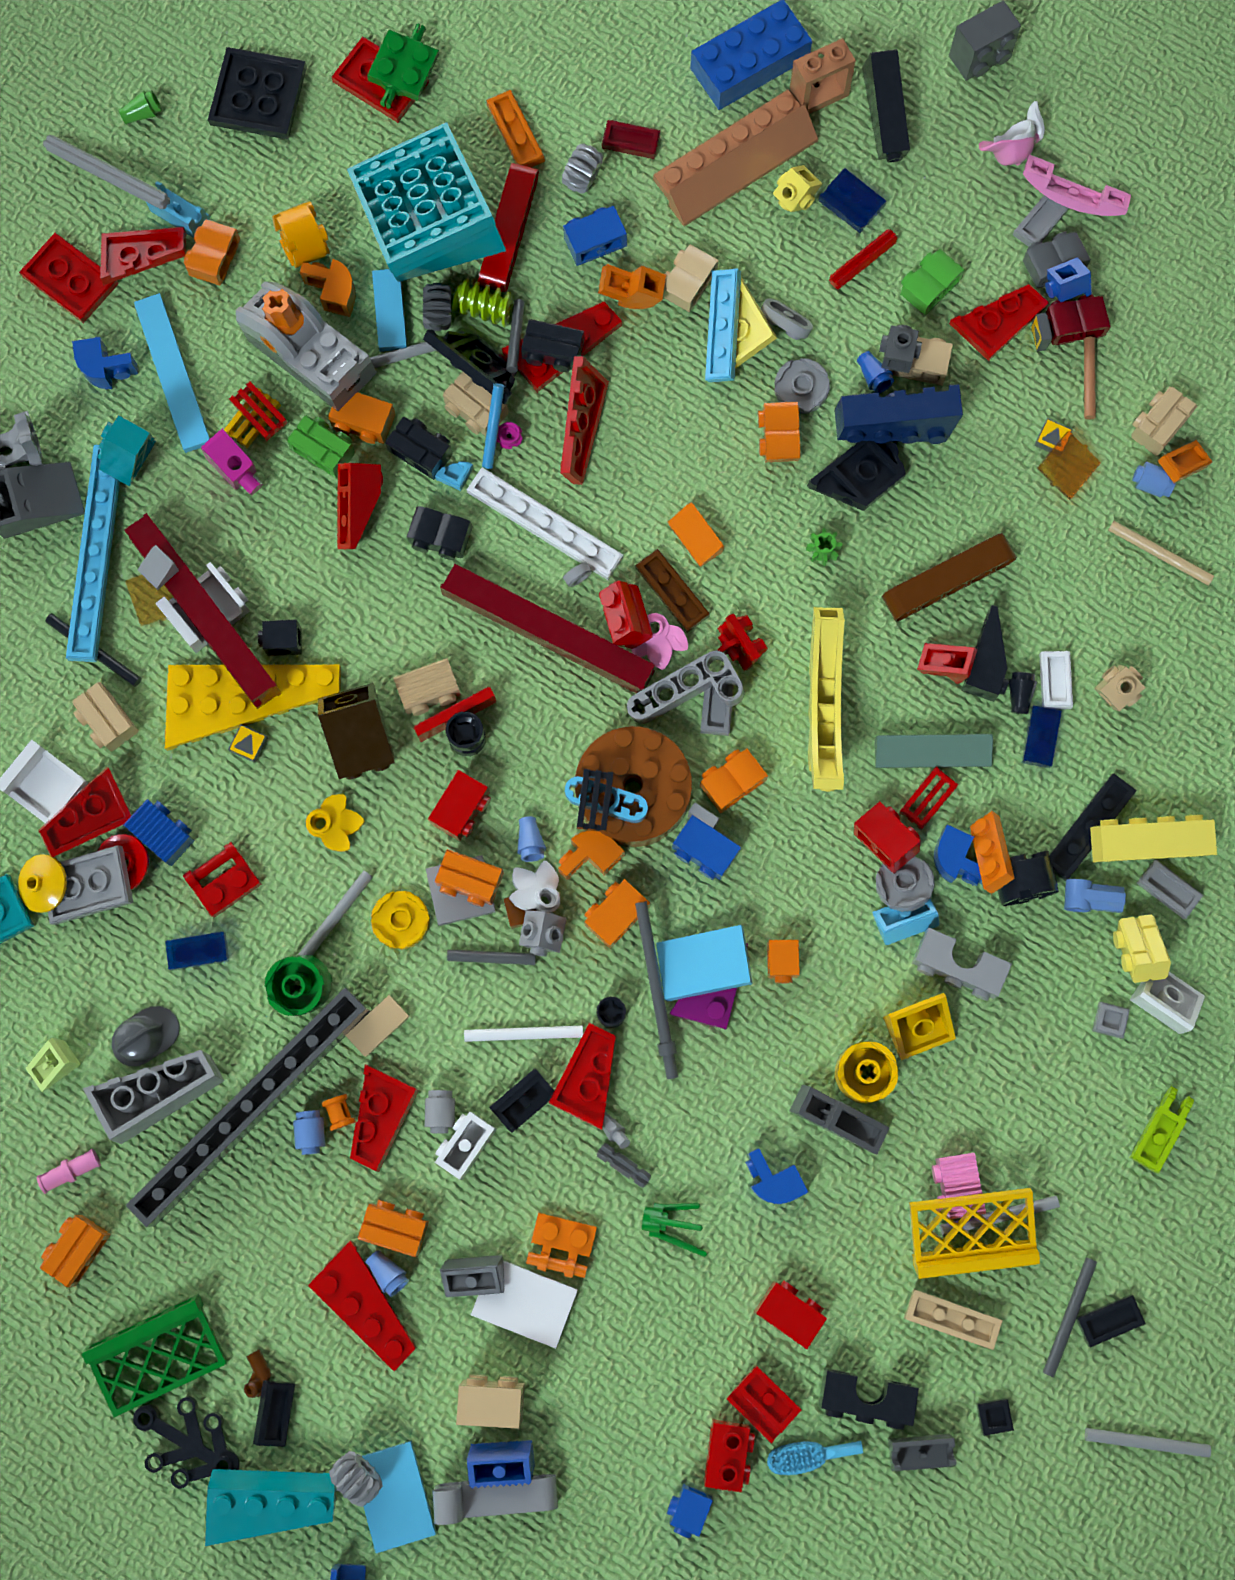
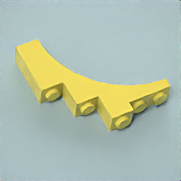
M814 607L809 663L811 684L808 711L810 723L808 765L809 771L812 773L813 789L830 792L843 790L844 788L841 743V679L845 619L843 608Z

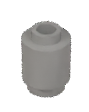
M429 1090L428 1098H425L424 1127H430V1133H448V1128H453L455 1125V1098H452V1091Z

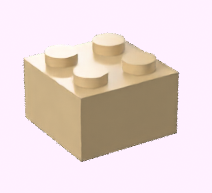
M469 1375L467 1380L462 1381L458 1390L456 1425L519 1429L523 1421L525 1383H518V1377L501 1376L498 1381H487L488 1376Z

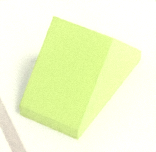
M51 1038L28 1064L26 1070L41 1092H43L80 1066L81 1063L64 1040Z

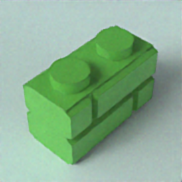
M304 415L297 428L294 429L287 439L290 450L334 478H338V464L349 463L355 455L354 447L351 444L352 439L341 431L335 434L329 430L330 426L321 418L315 417L313 420L309 416Z

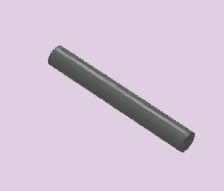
M522 299L514 300L506 367L509 373H516L518 370L525 305Z
M448 949L447 961L535 965L536 955L530 953Z

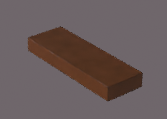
M658 549L635 565L636 570L687 633L710 617L707 609Z

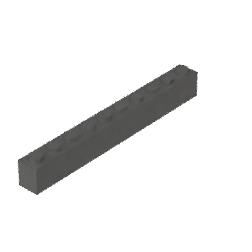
M344 988L126 1204V1207L145 1227L156 1226L370 1010L350 990Z

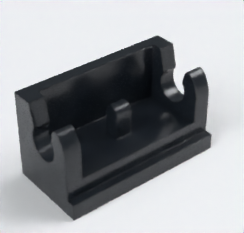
M534 1068L489 1108L503 1125L513 1133L550 1101L554 1090L537 1069Z

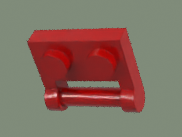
M232 841L224 846L225 849L193 872L189 870L183 874L186 882L213 918L262 885ZM231 858L234 860L235 866L205 887L199 882L201 879Z

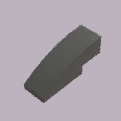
M803 1084L789 1110L791 1113L876 1155L889 1130L888 1126L841 1101H837Z

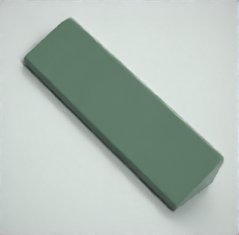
M992 734L878 735L874 740L875 768L992 766Z

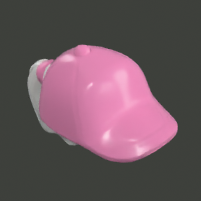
M1034 101L1030 105L1027 112V120L1013 125L1002 136H995L994 141L980 142L979 149L981 151L993 152L996 160L1001 165H1021L1028 158L1029 154L1031 155L1034 145L1041 141L1044 136L1045 127L1038 102Z

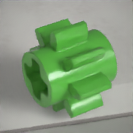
M823 528L818 536L815 533L811 534L810 539L813 543L807 544L806 551H812V562L819 560L822 561L823 566H826L829 559L837 561L839 555L835 551L841 550L843 543H836L837 532L830 534ZM829 545V549L824 548L821 550L819 546Z

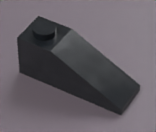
M992 605L986 614L975 647L977 652L970 676L965 679L961 691L994 702L999 694H1005L1009 679L1005 678L1008 667L998 607Z

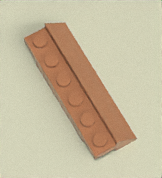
M786 90L655 173L653 180L669 200L670 209L685 227L818 142V137L805 104L801 106L791 92Z

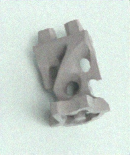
M25 411L14 415L15 424L12 430L0 434V452L10 448L13 450L12 454L8 456L0 455V470L29 461L30 465H42L41 448L29 412Z

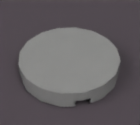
M808 358L786 362L779 369L774 382V393L778 402H798L799 413L804 414L820 408L825 403L830 391L826 370L818 362Z
M914 856L895 874L882 864L877 872L875 881L876 892L884 904L891 909L904 912L914 911L923 907L928 902L934 890V874L924 860L921 861Z

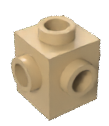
M1114 665L1102 675L1104 680L1094 689L1113 710L1121 711L1126 705L1130 707L1142 697L1140 692L1146 687L1140 682L1143 677L1134 667L1130 666L1127 668V666L1123 665L1116 667Z

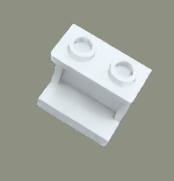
M210 562L206 565L208 571L197 580L229 623L233 625L250 612L244 604L248 599L239 587L234 590L227 583L231 578L221 566L216 569ZM163 597L155 603L195 653L208 645L174 598L168 601Z
M33 740L27 744L0 778V790L34 814L44 824L89 784V782Z

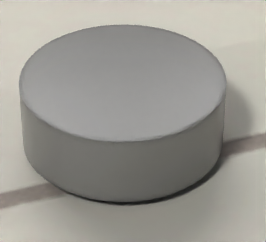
M584 562L568 571L563 576V579L568 587H574L586 580L592 574V570L587 562Z

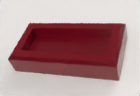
M607 120L602 140V149L655 159L661 130Z

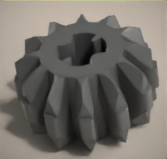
M433 283L426 284L423 288V326L425 329L441 331L450 328L452 293L449 285Z

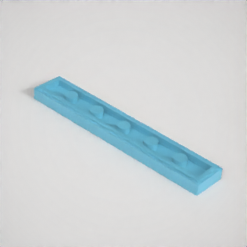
M159 293L135 301L134 305L183 450L187 453L199 449L210 437L163 299Z

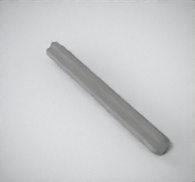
M48 135L46 140L43 141V146L46 147L47 151L159 209H166L167 205L170 204V198L163 191L53 135Z

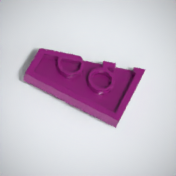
M737 987L678 999L669 1015L726 1030Z

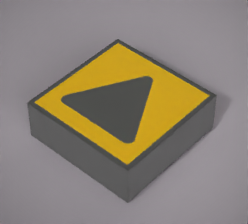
M1046 313L1036 314L1031 329L1036 351L1038 352L1048 348L1052 340V333Z
M1047 418L1034 446L1060 457L1073 429Z
M240 724L228 750L233 754L256 763L268 737Z

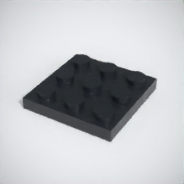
M226 47L208 116L209 124L211 126L289 140L307 69L306 62Z

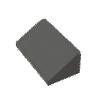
M502 1255L448 1259L440 1269L446 1297L504 1293V1262Z

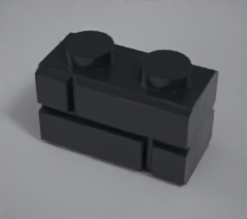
M529 319L521 348L522 359H526V362L533 366L548 364L552 365L557 371L569 372L573 368L574 356H581L585 341L584 331Z
M405 416L402 417L395 430L392 431L385 442L387 450L435 480L437 472L452 457L450 441L440 433L433 435L426 430L427 426L420 420L413 418L411 421Z

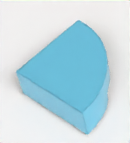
M460 461L446 467L444 466L437 472L435 479L461 491L473 469V464Z

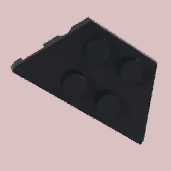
M432 329L426 331L423 340L447 358L453 367L467 374L474 384L483 387L491 395L493 384L504 385L502 403L504 405L507 404L512 394L510 391L514 385V377L516 373H509L506 370L507 358L476 334H460L447 331L445 337L438 336Z
M860 441L809 480L807 487L865 511L901 482L906 472L903 463L899 460V451L896 443L892 441L886 443Z

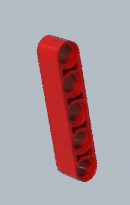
M515 163L510 165L495 217V225L506 251L484 257L478 280L482 288H485L488 284L491 290L496 291L497 288H500L503 293H506L508 290L536 191L539 169Z

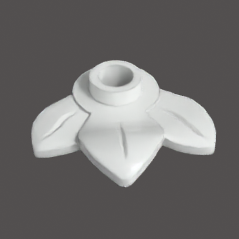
M543 861L536 873L523 868H514L512 882L517 891L509 897L512 903L525 911L536 909L537 911L553 913L560 905V895L556 890L559 877L551 864ZM541 897H546L549 900V904L543 903Z

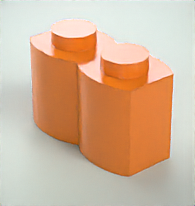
M206 219L202 226H198L195 231L194 241L196 243L191 250L186 252L184 265L189 276L220 286L236 253L240 237L237 229Z
M798 402L764 403L763 410L758 411V428H763L764 439H759V455L765 457V463L799 461Z
M748 748L742 752L739 749L733 751L725 758L727 763L718 769L716 766H713L702 774L703 780L700 782V787L720 813L733 806L744 796L767 781V773Z

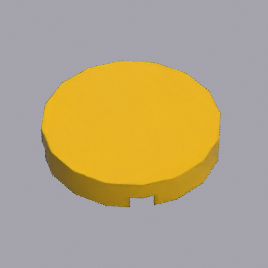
M407 891L387 893L377 901L371 915L373 933L381 943L393 949L403 950L414 947L423 940L429 929L430 917L426 905L418 896Z

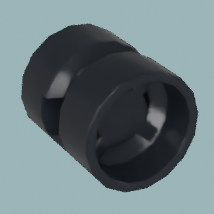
M461 711L454 714L448 720L445 733L451 748L457 754L471 757L483 749L486 743V734L481 720L475 714Z

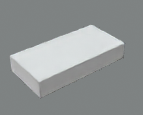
M1070 651L1041 652L1039 658L1042 710L1072 709Z

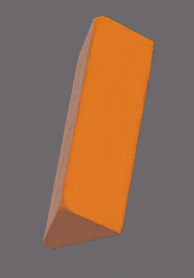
M692 502L687 504L668 521L671 529L699 567H702L723 552L724 546Z

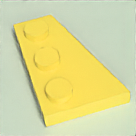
M742 277L735 369L777 339Z

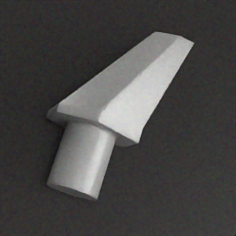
M605 1112L603 1130L609 1141L616 1142L621 1149L628 1147L630 1140L625 1135V1128Z

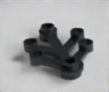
M191 1396L182 1398L177 1404L178 1413L184 1416L188 1435L160 1419V1411L154 1405L147 1404L138 1408L133 1416V1422L137 1429L141 1431L153 1430L181 1447L165 1453L153 1452L145 1459V1468L149 1472L155 1473L166 1465L198 1457L208 1463L190 1470L179 1468L174 1471L171 1476V1483L178 1489L186 1487L192 1481L211 1476L213 1469H219V1462L221 1460H225L228 1463V1470L240 1469V1460L237 1454L227 1449L222 1428L224 1419L218 1412L208 1414L203 1421L204 1428L211 1432L214 1451L204 1445L196 1413L198 1403ZM184 1401L191 1402L192 1410L190 1412L184 1411ZM142 1413H147L150 1416L148 1424L141 1422L140 1417ZM211 1416L218 1419L219 1423L216 1428H212L209 1425V1418ZM152 1457H157L160 1460L158 1468L151 1466L150 1460ZM179 1472L184 1473L186 1476L184 1484L179 1483L176 1479Z

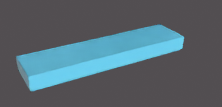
M738 268L712 271L705 380L708 382L735 380L741 271Z

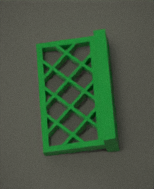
M199 1294L87 1346L81 1353L85 1364H89L113 1418L227 1364L226 1357L204 1312V1304ZM197 1317L203 1327L200 1339L183 1333L186 1323ZM182 1325L180 1331L173 1330L174 1328ZM167 1333L177 1337L172 1352L155 1346L159 1335ZM205 1334H206V1336H207L209 1342L203 1340L204 1337H205ZM153 1339L151 1345L144 1343L146 1341ZM180 1339L198 1344L192 1359L175 1354ZM138 1346L149 1350L144 1365L127 1360L130 1349ZM204 1346L212 1349L217 1361L209 1365L196 1361L200 1347ZM125 1352L123 1358L117 1356ZM152 1352L169 1357L164 1372L147 1367ZM108 1359L120 1363L116 1378L104 1375L99 1364ZM173 1359L190 1365L185 1376L178 1378L168 1374ZM124 1365L141 1371L136 1386L119 1380ZM193 1366H194V1367H197V1368H200V1369H198V1370H196V1371H194V1372L191 1373V1371H192V1369H193ZM144 1373L162 1378L158 1389L149 1391L140 1388ZM165 1380L171 1381V1383L163 1386ZM108 1383L113 1384L111 1390L109 1388ZM116 1386L133 1391L130 1402L118 1407L113 1396ZM137 1393L143 1395V1396H141V1397L135 1399Z

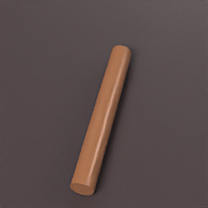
M1094 337L1084 338V418L1087 420L1096 418Z

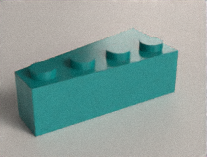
M213 1469L207 1488L205 1546L333 1522L337 1487L331 1482L329 1473Z

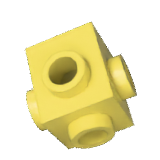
M804 165L792 167L778 179V187L773 192V195L779 200V205L787 211L806 210L815 201L814 195L823 183Z

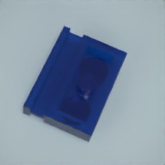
M846 168L827 186V189L819 195L818 199L819 202L859 233L879 214L887 202Z

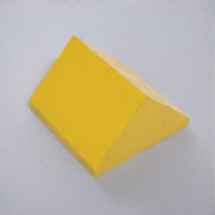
M944 993L883 1017L901 1060L956 1039L947 998Z

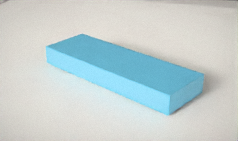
M389 269L372 271L379 351H394L407 347L401 281L397 282Z

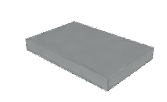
M117 845L60 862L66 873V892L60 904L48 912V917L51 925H57L133 903L123 846Z

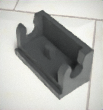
M950 1434L888 1439L892 1472L956 1466V1459L953 1454L955 1439Z

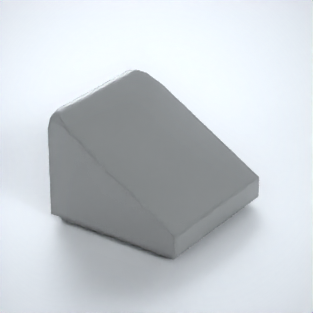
M156 545L150 550L137 569L157 590L179 571L175 563Z

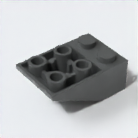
M71 462L13 467L0 470V535L4 539L85 514Z

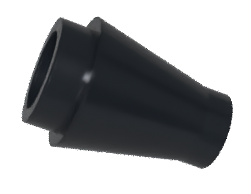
M1012 672V677L1009 679L1011 713L1029 714V707L1037 685L1035 674Z

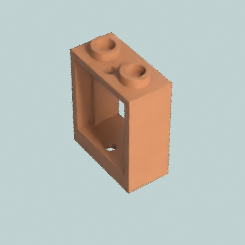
M839 39L793 61L789 91L801 106L805 104L808 114L849 96L856 60L844 39ZM823 54L824 57L820 58L818 57V55Z

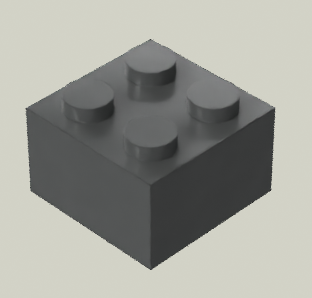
M1004 0L956 27L949 57L965 81L974 76L978 78L984 75L990 67L996 64L1002 65L1012 56L1021 24Z

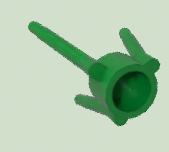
M654 1203L653 1207L645 1206L641 1230L649 1231L650 1237L660 1238L703 1257L707 1256L706 1251L661 1232L666 1231L667 1226L701 1231L703 1229L702 1225L668 1219L669 1213L664 1212L699 1209V1203Z

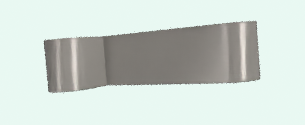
M711 651L633 695L627 702V711L635 722L646 724L712 686L720 700L728 706L738 705L743 700L745 691L727 656L720 651ZM715 660L724 662V667L719 672L709 670L710 664ZM688 675H697L699 681L695 686L688 687L684 684V680ZM732 684L738 687V692L735 696L727 697L723 694V690L727 685ZM663 689H672L674 694L670 700L662 701L659 699V694ZM653 696L658 707H654L649 697ZM642 703L646 711L642 715L638 712L637 705Z
M555 1474L533 1475L531 1483L529 1485L524 1483L523 1486L520 1483L517 1486L506 1484L504 1487L500 1484L498 1487L487 1485L486 1488L475 1486L472 1489L469 1486V1481L438 1484L432 1490L434 1523L437 1525L455 1524L462 1522L464 1518L549 1511L558 1508Z

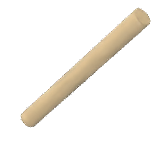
M1113 521L1108 531L1208 586L1214 578V575L1116 521Z

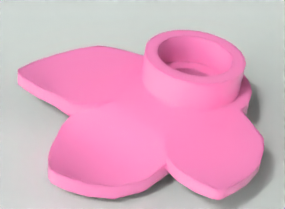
M652 613L647 615L649 623L658 622L660 630L657 633H653V638L637 648L631 649V651L639 657L647 655L651 663L655 664L657 668L664 670L670 662L672 650H688V641L680 627L669 625L663 615Z

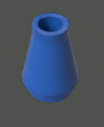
M866 351L858 357L857 363L870 390H874L875 393H882L892 386L894 382L892 371L881 368L882 363L870 351Z

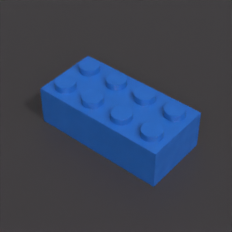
M780 0L692 50L690 69L718 110H721L792 69L794 60L811 53L812 39L784 0Z

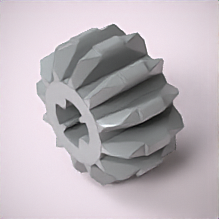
M578 145L565 166L562 174V183L574 192L577 191L581 194L587 192L600 171L603 154L592 146Z
M352 1451L339 1458L329 1471L331 1482L337 1487V1491L341 1492L344 1498H347L352 1504L360 1507L370 1503L383 1487L380 1475L375 1471V1468L369 1464L368 1460L363 1459L360 1454Z

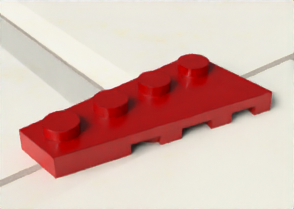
M604 301L555 325L584 331L585 341L581 354L583 357L622 326V320ZM521 339L518 371L538 393L563 372L557 371L552 365L542 364V366H533L527 363L526 359H522L521 348L523 339ZM509 345L502 348V353L506 358H508Z
M574 356L560 470V473L566 479L576 485H583L609 384V381L582 356Z
M350 1240L308 1286L395 1372L417 1347L399 1317L393 1311L387 1301V1297L378 1286L371 1274L372 1272L357 1251L354 1242Z

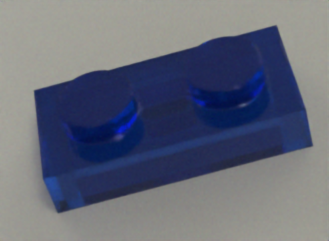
M1035 705L1031 707L1021 763L1049 769L1052 767L1062 711Z
M224 931L165 941L168 969L170 971L229 962L227 938Z

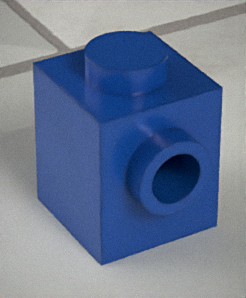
M683 1484L679 1496H672L666 1513L671 1516L670 1525L675 1527L673 1531L686 1538H691L692 1534L700 1537L713 1502L712 1495Z

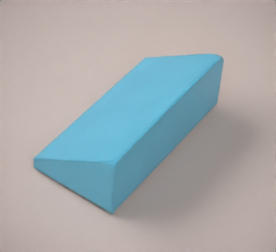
M931 899L923 907L914 911L901 912L887 906L872 912L885 945L919 934L928 928L932 929L939 926V915Z

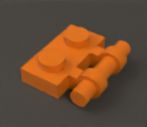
M538 1213L531 1243L542 1245L543 1247L541 1254L529 1252L526 1264L537 1266V1270L545 1272L547 1269L564 1273L565 1277L573 1278V1275L585 1278L588 1266L577 1264L578 1254L590 1257L597 1227ZM552 1248L569 1252L567 1261L550 1257Z

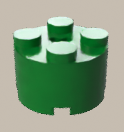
M310 955L285 957L275 962L265 977L269 1004L277 1012L287 1016H299L316 1011L324 1005L331 992L332 975L319 959ZM295 980L301 981V990H296L298 985L295 983Z

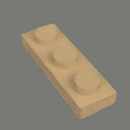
M915 1289L912 1291L904 1317L906 1320L994 1350L1003 1321Z

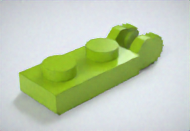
M1172 1086L1168 1088L1160 1105L1156 1107L1129 1157L1154 1173H1159L1187 1122L1185 1119L1195 1100L1190 1096H1186L1181 1102L1177 1114L1171 1112L1169 1108L1178 1092Z

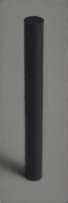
M53 613L49 614L45 622L68 638L70 626ZM100 647L98 648L97 660L134 687L141 682L142 678Z

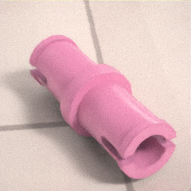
M90 1149L88 1152L70 1161L68 1159L61 1161L60 1166L42 1175H38L36 1179L40 1189L46 1194L48 1191L68 1181L70 1183L77 1181L78 1176L96 1167H100L101 1163L94 1149Z

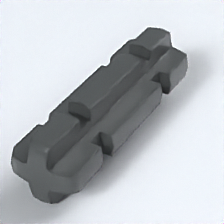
M604 1143L598 1150L597 1157L605 1163L608 1161L612 1168L628 1179L631 1177L635 1184L644 1188L651 1179L650 1173L644 1169L640 1170L637 1168V1164L621 1153L614 1152V1148Z

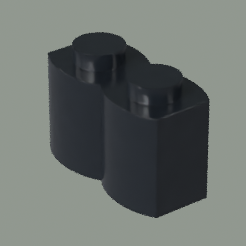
M417 506L406 538L412 544L411 547L417 551L427 553L428 550L438 551L440 557L454 560L455 557L463 558L473 526L471 521L462 517Z

